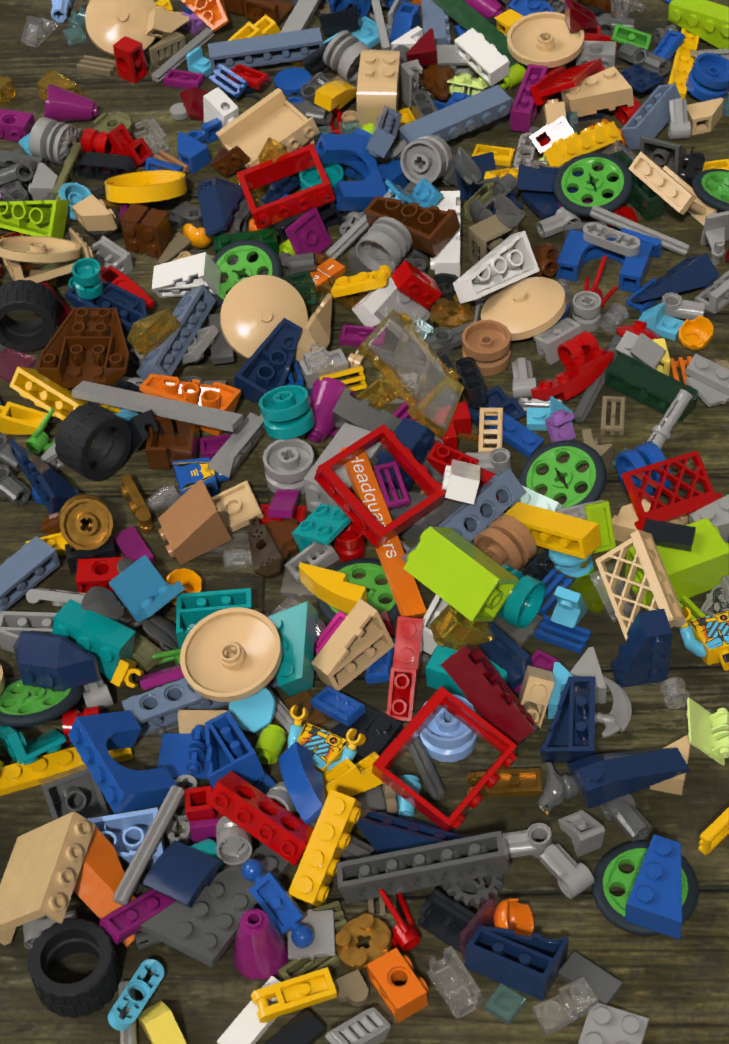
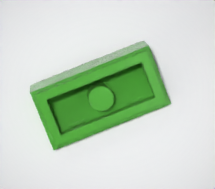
M616 23L611 41L622 45L628 42L648 51L652 35Z

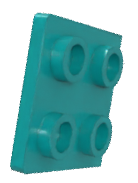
M321 503L292 532V535L300 552L313 542L329 545L351 520L339 507Z
M10 726L0 727V737L8 755L18 764H30L38 759V755L46 751L47 753L55 752L62 747V743L67 741L63 734L53 729L26 742L21 732L18 733L16 728L12 729Z

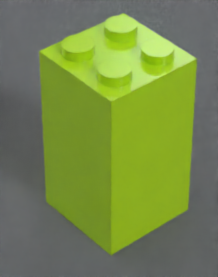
M707 517L686 525L696 527L691 552L656 546L679 602L682 596L686 595L690 598L712 590L714 586L720 584L723 576L729 575V543L724 542L718 528L712 525ZM634 546L630 547L626 553V560L633 562L636 553ZM626 563L625 568L626 579L631 568V564ZM637 568L634 582L642 584L645 575L642 568ZM632 584L631 588L637 596L640 587ZM646 589L642 604L651 605L654 597L652 591Z
M430 526L425 529L420 536L418 546L407 556V563L403 568L471 622H493L519 582L517 577L452 528Z

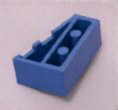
M229 711L205 722L206 746L208 748V755L206 757L209 767L207 778L212 789L218 780L231 771L250 784L266 776L256 752Z
M653 834L626 904L625 921L680 940L682 929L681 843Z

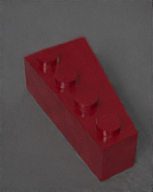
M464 645L440 664L462 690L467 699L480 712V716L517 746L540 729L478 645Z

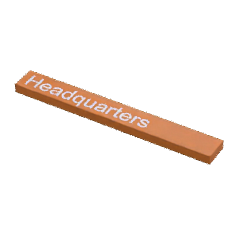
M364 451L344 464L355 496L375 519L385 527L392 522L367 453ZM396 535L376 549L400 615L412 618L424 617L427 611L414 577L403 569L406 564L401 557L405 553L399 537Z

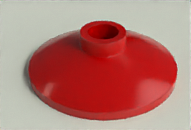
M634 321L633 325H623L616 328V333L620 336H623L626 330L638 336L643 333L651 340L660 339V335L647 328V323L643 321Z

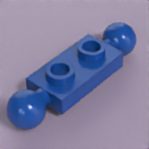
M256 859L245 861L241 869L242 875L246 880L255 882V885L249 889L250 893L282 935H286L291 930V939L296 947H309L314 940V933L310 927L300 924L306 917L304 912L273 872H268L264 876V867L260 861Z

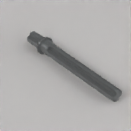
M615 334L611 343L607 344L605 350L613 351L614 357L604 372L587 387L574 412V419L577 423L585 422L617 358L621 357L622 354L618 353L615 348L623 336Z

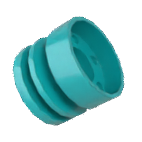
M503 564L502 567L517 577L519 582L496 618L503 617L506 623L523 630L531 624L538 614L544 601L546 586L544 582L529 575L524 576L522 571Z

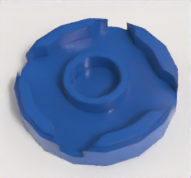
M302 68L283 69L274 77L275 89L279 88L287 96H293L292 93L300 95L302 86L308 83L312 77L307 70Z

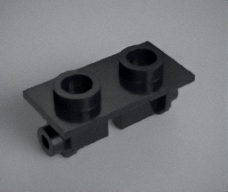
M692 146L690 154L686 153L683 161V166H686V169L682 168L680 178L692 188L693 179L700 171L702 172L705 162L703 153H693L694 146Z
M547 548L533 556L523 567L524 570H520L524 576L529 575L542 581L554 568L553 562L548 556Z

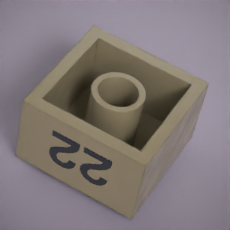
M495 214L468 227L469 260L475 265L508 236L518 233V224L514 227H506Z

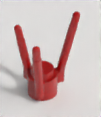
M606 255L602 258L592 288L589 289L588 276L584 282V291H592L600 296L601 308L604 307L606 301L618 289L617 286H614L603 298L602 291L597 288L607 260Z
M380 889L379 894L397 922V925L392 930L394 933L392 947L401 948L403 952H407L419 944L421 933L413 921L402 893L396 895L407 922L402 920L385 891Z

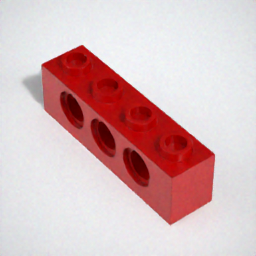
M233 771L217 781L206 801L211 807L294 866L301 861L314 829Z

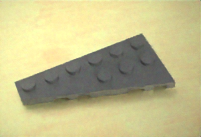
M265 844L252 851L249 858L256 859L262 863L264 876L268 872H273L279 881L293 865ZM244 863L231 865L214 876L208 887L203 886L192 908L174 902L142 923L141 932L213 968L235 940L241 916L248 910L259 909L260 907L249 891L255 885V882L248 881L243 877L241 869Z

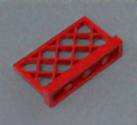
M601 58L567 69L565 64L551 69L529 87L536 106L544 104L557 92L576 87L603 64Z
M698 450L621 474L639 519L634 522L637 530L644 529L646 519L669 522L687 516L722 498L721 492L715 494ZM689 458H692L695 464L694 471L686 467ZM670 464L679 469L676 477L668 472ZM652 470L661 475L658 483L649 478ZM683 473L692 477L690 485L682 481ZM631 476H636L642 480L640 489L634 486ZM666 478L674 483L672 491L663 486ZM697 481L703 484L706 493H701L695 489ZM647 484L656 489L654 497L645 492ZM679 486L688 491L686 499L677 495ZM661 492L670 497L667 505L659 501ZM643 498L651 503L648 512L644 511L641 504Z

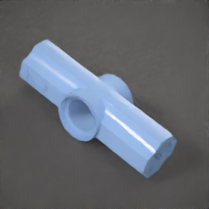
M52 0V19L56 20L57 23L64 22L68 17L69 8H72V0Z

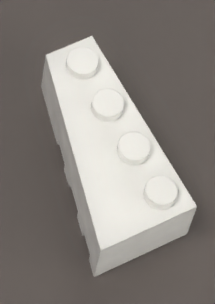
M440 191L443 196L436 207L443 211L448 209L456 210L460 228L434 258H430L431 270H435V274L449 273L460 278V191Z
M521 231L508 236L453 283L460 304L476 300L540 271L526 232Z

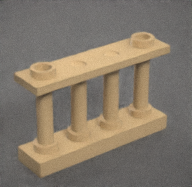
M642 152L638 154L628 168L682 215L687 211L703 226L706 216L718 211L699 199L693 188L665 165L662 169Z

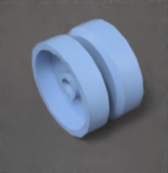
M452 694L476 713L473 705L466 698ZM444 708L438 712L420 733V739L427 754L440 762L462 760L471 754L477 745V734Z

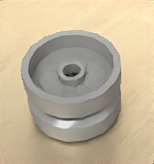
M426 135L411 141L404 147L401 153L400 165L402 172L407 179L415 184L421 182L423 177L432 183L448 173L452 165L451 149L445 140L435 135Z
M298 438L279 439L271 443L263 454L265 479L268 488L274 494L277 489L300 490V495L305 493L303 479L315 464L312 447L306 441Z

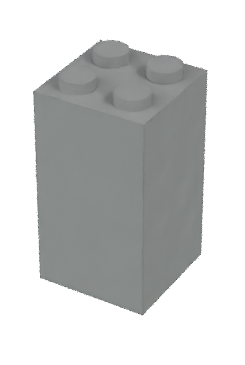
M348 423L343 424L303 479L307 511L312 513L321 503L339 507L314 479L317 467L338 454L341 448L349 447L371 431ZM380 442L365 450L372 468L379 460L376 457L380 451L385 452L386 450ZM343 465L334 472L355 495Z

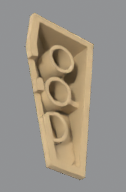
M331 293L325 296L304 327L293 359L301 361L330 352L327 351L330 343Z

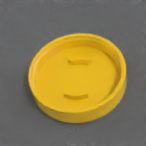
M174 170L127 173L111 177L104 182L106 199L115 203L162 201L179 197L187 192L186 174Z

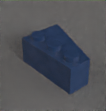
M404 417L394 433L403 446L409 448L413 457L423 465L424 456L434 443L435 433L428 427ZM387 450L385 452L380 451L376 456L379 460L375 466L396 460ZM397 462L405 488L409 491L412 487L413 479ZM389 468L394 487L399 489L393 469ZM381 470L380 472H381V475H382V478H383L385 487H388V483H387V481H386L384 472H383V470Z
M665 609L639 612L627 632V641L619 647L617 659H613L610 663L615 682L622 688L648 683H660L668 680L672 630Z
M478 925L466 945L464 967L544 1002L558 976V971L567 959L569 938L560 937V940L542 938V934L533 933V936L514 934L515 930Z

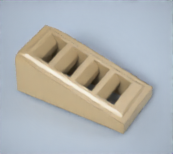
M480 408L478 453H490L496 449L485 448V445H497V448H503V408ZM485 416H498V420H485ZM485 426H498V429H485ZM485 436H497V439H485Z

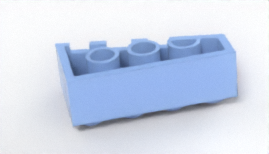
M158 807L89 818L87 820L94 823L95 827L115 847L122 868H128L158 812ZM163 837L146 869H151L165 851Z

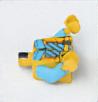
M683 607L682 612L687 623L682 625L679 631L685 648L697 657L702 658L705 664L721 663L723 670L729 671V611L689 620L691 611L688 607Z
M293 705L291 707L290 714L294 718V723L290 725L287 740L288 748L296 741L312 751L314 769L322 773V775L347 758L353 762L357 753L356 747L363 745L366 741L364 734L360 733L358 739L354 740L357 730L351 728L346 734V739L307 722L303 726L301 725L302 721L306 720L309 716L308 709L304 707L302 715L297 717L298 706Z

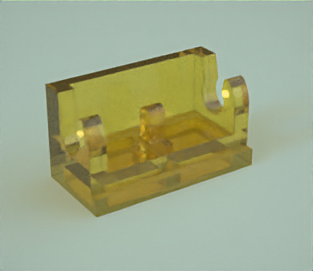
M269 137L258 156L259 164L271 159L275 163L281 155L287 153V146Z

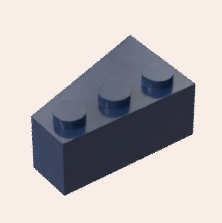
M595 676L568 677L554 720L551 721L547 738L540 750L543 763H570L589 755L597 754L598 687Z

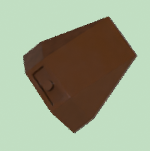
M73 308L41 352L37 366L38 373L62 388H75L82 381L107 386L114 384L127 372L130 357L117 308Z

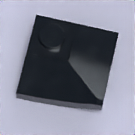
M364 704L366 712L348 727L339 723L328 732L346 739L348 730L354 728L357 730L354 740L358 739L360 733L364 734L366 741L363 745L356 747L357 753L355 755L356 758L362 760L374 751L380 756L404 729L402 723Z

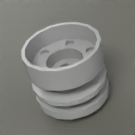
M344 30L338 33L327 45L323 54V62L332 70L337 71L338 75L347 82H355L358 79L361 49H372L365 43L359 42L358 38L353 36L352 33Z
M42 117L35 122L29 136L30 152L33 156L42 157L47 161L50 160L51 162L64 165L75 142L80 143L79 130L74 125Z
M386 216L379 217L357 243L356 252L362 264L369 270L376 271L379 270L380 266L387 265L391 268L392 272L411 249L413 240L410 232L401 222Z

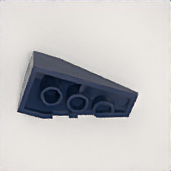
M217 177L204 179L197 185V195L207 237L225 230L233 218L231 213L239 208L238 201H243L245 197L241 185Z
M707 253L687 257L669 269L666 275L657 278L656 282L658 285H649L630 300L632 303L662 297L669 292L678 293L699 287L705 289L714 283L713 280L719 274Z
M286 318L282 319L235 374L234 388L241 390L240 396L250 402H259L260 398L268 391L284 386L302 333L300 326Z
M13 438L9 440L10 451L50 515L59 512L68 499L79 495L76 487L71 488L65 478Z
M678 748L593 754L567 764V768L588 809L689 772V767Z

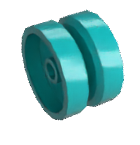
M322 164L334 191L338 181H344L343 169L339 164ZM315 166L299 173L301 191L322 183Z
M300 385L280 386L268 391L260 398L258 405L264 418V426L268 436L274 439H291L305 434L315 425V416L310 406L311 401L306 388Z

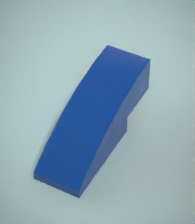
M295 741L278 760L289 796L304 823L309 825L320 815L326 801L322 773L314 769L312 751Z

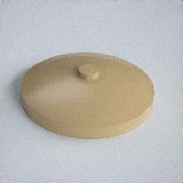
M90 0L85 14L88 36L98 49L115 57L113 45L124 36L141 42L145 52L156 40V37L146 34L148 13L157 6L153 0Z
M537 12L520 18L510 27L507 34V47L511 56L524 65L532 64L548 66V68L557 67L572 61L581 53L584 47V31L580 30L570 33L565 22V14Z
M16 236L0 239V257L19 263L31 264L32 267L63 263L80 257L81 246L76 242L45 236Z
M255 275L241 280L228 292L221 306L220 326L228 345L237 354L245 359H249L283 318L300 326L303 332L308 322V313L303 298L287 281L271 275Z
M546 277L524 278L494 292L482 307L481 320L498 321L505 325L510 331L511 341L530 338L546 331L558 322L566 310L567 297L561 284L553 279Z
M240 607L216 611L200 620L186 636L180 652L182 673L190 687L206 699L218 702H233L248 698L263 689L277 673L283 654L281 638L271 620L258 611Z

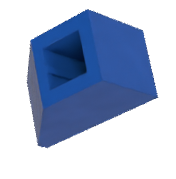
M404 2L400 4L395 12L390 42L395 41L413 28L420 26L419 5Z
M180 131L177 144L179 161L188 165L189 172L194 174L210 163L209 148L204 143Z

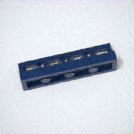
M461 614L459 620L448 626L450 633L468 645H478L489 660L507 671V685L511 689L522 684L527 666H532L531 656L492 622H471Z

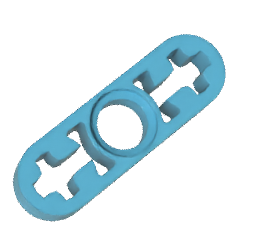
M154 959L143 961L109 1011L108 1022L115 1030L126 1031L137 1019L164 977V968L160 962ZM152 971L154 974L148 983L142 981L147 972ZM130 989L139 990L143 995V1000L133 999L130 995ZM127 1006L130 1010L123 1020L119 1015L124 1007Z

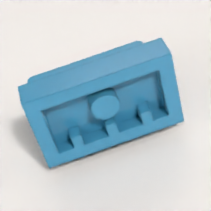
M424 177L421 182L416 184L412 194L388 179L385 181L389 187L388 191L394 195L395 199L401 200L404 204L414 202L419 203L421 207L430 208V206H436L443 196Z
M146 555L141 556L109 581V585L137 623L151 617L185 589L180 581L171 585L169 582L166 583Z

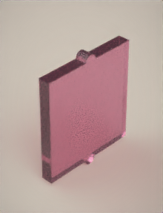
M6 347L0 352V379L11 383L17 367L31 368L36 363V359Z
M489 898L460 933L461 945L459 949L461 950L462 959L465 960L466 945L478 925L495 926L493 919L495 913L494 900Z

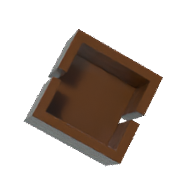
M131 203L120 218L127 251L139 254L145 252L146 256L159 259L173 238L168 212L153 208L149 211L148 207Z
M154 417L158 425V431L154 433L152 427H149V438L145 448L149 469H170V466H173V461L197 458L200 438L199 426L197 424L176 420L179 436H176L172 419Z

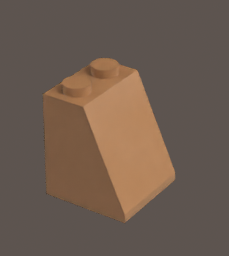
M202 479L197 481L158 518L162 527L158 531L163 541L169 542L165 547L171 559L176 557L180 565L232 540Z

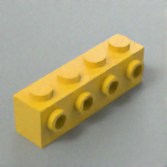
M603 121L595 125L594 129L588 127L582 130L579 135L575 132L567 136L566 140H563V138L555 140L551 143L552 147L544 152V155L550 166L562 167L566 162L579 155L599 153L609 149L621 141L622 137L614 121L607 124Z
M17 367L9 386L19 392L20 396L35 402L36 406L47 411L53 408L54 413L52 416L64 420L76 407L89 403L72 397L71 391L62 388L38 373L37 370L31 368Z
M517 502L503 514L520 521L530 531L536 546L586 559L602 544L599 523L522 502Z
M330 789L288 891L292 897L315 907L321 906L326 901L332 877L337 874L336 863L340 862L343 850L347 849L351 839L350 833L352 828L358 822L361 815L362 804L355 798Z

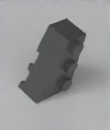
M346 387L344 388L332 411V423L335 424L334 427L340 430L344 423H348L372 432L384 424L389 430L394 432L402 421L383 409L378 410L368 405L370 401L362 398L361 401L349 395L351 390Z

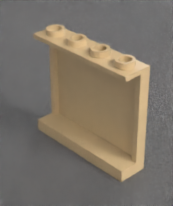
M277 88L217 131L216 135L221 145L227 151L238 146L251 158L243 166L247 169L297 150L319 134L320 131L313 117L306 118L286 100L283 92Z
M68 228L71 240L81 246L79 258L63 263L44 265L43 267L22 272L18 262L3 258V262L13 281L23 279L39 283L71 273L73 264L79 259H93L92 250L83 241V238L79 236L78 232L75 233L72 228Z
M73 811L17 837L0 883V943L5 946L11 943L16 927L45 915L59 924L63 922L95 828L94 823Z

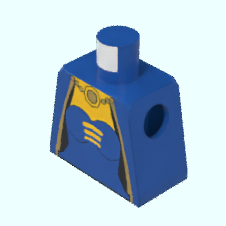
M208 457L172 462L178 489L182 495L197 481L202 479L211 497L219 494L217 483L230 480V478L208 468L210 458Z

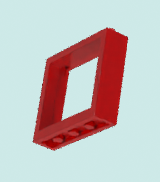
M313 144L237 172L258 230L306 212L311 208H316L336 200ZM316 167L322 183L256 208L250 193L251 190L308 168Z
M384 424L318 466L314 477L317 483L376 549L439 507L445 497L442 485L432 478L427 468L413 457L411 450L404 447L397 439L396 434ZM378 442L381 443L428 496L385 527L375 519L334 472Z
M441 686L373 763L372 773L438 827L450 832L453 827L457 830L466 819L464 814L470 807L474 810L484 797L481 795L487 787L492 789L500 779L499 772L504 767L509 769L517 758L515 756L517 745ZM442 708L502 754L448 818L389 771L391 766Z

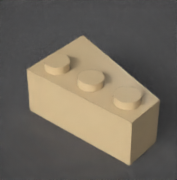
M614 66L585 78L576 87L561 91L562 102L564 101L565 110L571 118L597 114L596 110L606 108L612 111L615 110L616 106L626 104L628 107L634 106L632 87Z
M360 599L311 663L322 682L340 691L395 645L378 611Z

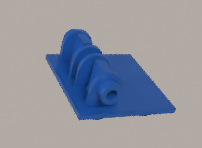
M196 725L192 729L191 734L163 733L157 768L166 767L173 779L181 775H191L195 779H208L207 772H209L206 757L208 755V748L206 746L205 727Z

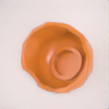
M518 898L502 900L497 905L493 916L495 928L515 930L514 934L532 936L534 918L529 905L518 903Z

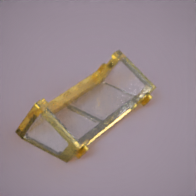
M393 309L358 347V350L363 356L373 361L372 364L383 373L410 407L407 411L409 415L420 424L428 427L441 439L449 428L464 386L458 380L461 376L453 368H448L411 325L413 320L406 313L402 312V314H399Z

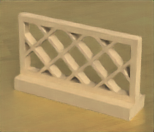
M641 530L631 533L629 540L595 560L626 641L628 639L627 632L639 613L640 607L647 608L649 611L665 609L671 628L674 626L680 627L687 623L652 534ZM634 546L636 551L633 562L625 560L627 550ZM612 558L617 559L613 574L607 571L605 565ZM623 562L631 564L627 579L619 576ZM638 567L642 568L645 574L642 584L633 581ZM618 579L626 582L621 596L617 595L615 591ZM632 584L640 587L636 601L628 599ZM646 589L652 591L654 596L650 606L642 604ZM626 601L634 604L630 618L625 617L623 612Z

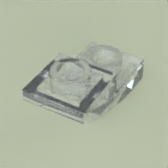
M582 977L558 988L557 996L533 1006V1014L548 1036L584 1015L599 1002V999L585 977Z

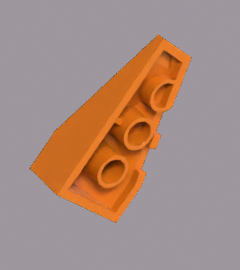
M181 0L214 32L229 22L224 0Z
M150 374L139 386V390L145 394L229 412L235 411L241 395V390L223 383L213 382V385L201 384L200 380L192 379V382L179 381L178 377ZM198 425L200 430L215 436H219L224 432V430Z
M95 827L73 891L101 919L122 907V905L113 901V895L125 871L121 866L115 847ZM132 893V895H131V897H130L128 903H129L130 901L136 899V897H134V894H133V893ZM134 935L123 940L122 943L129 947L135 941Z

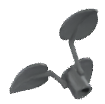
M459 147L456 154L455 167L460 177L468 184L475 182L479 185L494 182L492 191L495 195L484 205L478 199L470 203L469 211L474 222L478 223L492 216L493 213L487 207L494 202L496 216L503 225L514 227L519 224L525 217L526 212L519 209L506 197L508 193L517 188V181L514 176L506 174L502 178L496 176L481 180L482 174L480 169L466 151Z
M121 558L117 563L119 574L134 563L135 560ZM94 586L85 594L81 605L82 610L96 612L132 630L143 624V629L152 638L174 650L179 649L176 627L169 620L158 615H152L150 619L147 618L131 625L132 618L130 614L125 612L127 608L124 604L121 606V603L116 601L115 595L110 590L101 586Z

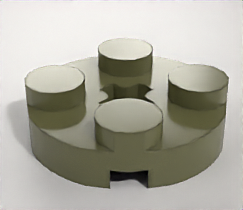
M114 112L115 115L109 116L108 113H105L94 121V129L98 130L99 133L102 131L110 132L122 123L130 134L133 132L131 118L123 112Z

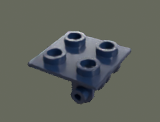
M634 64L619 72L632 89L640 93L647 91L652 94L660 83L666 81L658 73L651 72L638 64Z
M493 152L471 157L481 171V180H484L486 171L496 170ZM455 167L461 201L469 200L484 184L477 185L475 182L468 184L460 177Z

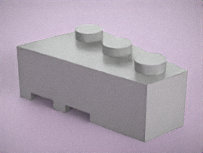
M0 611L1 649L15 653L13 646L23 630L52 635L53 620L57 613Z

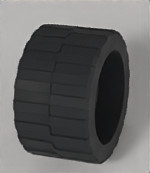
M21 279L3 284L0 287L1 345L19 352H32L47 345L56 331L57 302L54 294L47 287L32 280ZM17 309H25L35 312L41 318L34 322H19L10 318L7 313Z
M86 403L76 407L62 421L55 439V452L61 463L85 478L94 481L104 480L116 473L127 459L131 449L132 431L127 421L96 403ZM98 435L97 440L95 441L94 445L90 448L91 443L93 442V440L95 439V437Z
M67 919L61 924L57 922L41 932V935L33 942V946L28 954L29 961L27 962L29 975L40 1001L52 1013L62 1017H85L102 1009L106 1003L110 1002L114 993L117 992L118 983L121 979L120 965L110 936L96 923L86 921L85 919ZM90 953L100 958L95 970L79 982L61 984L50 979L54 967L69 955Z

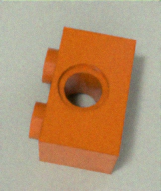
M394 948L368 963L367 971L369 980L399 1023L428 1006L427 993H429V989L423 978H417L413 973L414 967L408 956H402L398 949ZM398 981L405 982L402 986L394 985Z

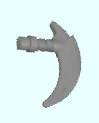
M603 676L613 699V706L609 714L597 712V723H603L605 730L602 732V738H606L618 731L624 732L630 723L632 707L629 697L622 687L613 680Z

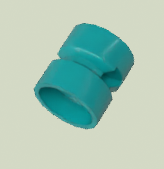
M82 258L76 261L72 266V274L77 295L83 299L97 298L104 289L99 262L92 258Z

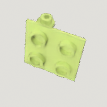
M460 73V75L447 80V83H452L449 87L451 95L453 92L475 95L490 87L481 76L475 78L470 73Z
M688 697L686 714L688 718L689 743L721 765H725V758L729 757L728 710L726 708H719L716 713L712 714Z

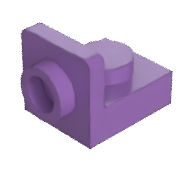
M183 11L181 12L189 17V21L181 26L182 29L195 35L208 26L195 13L189 15Z
M558 410L551 414L552 417L545 419L551 442L576 438L571 422L575 418L574 413Z

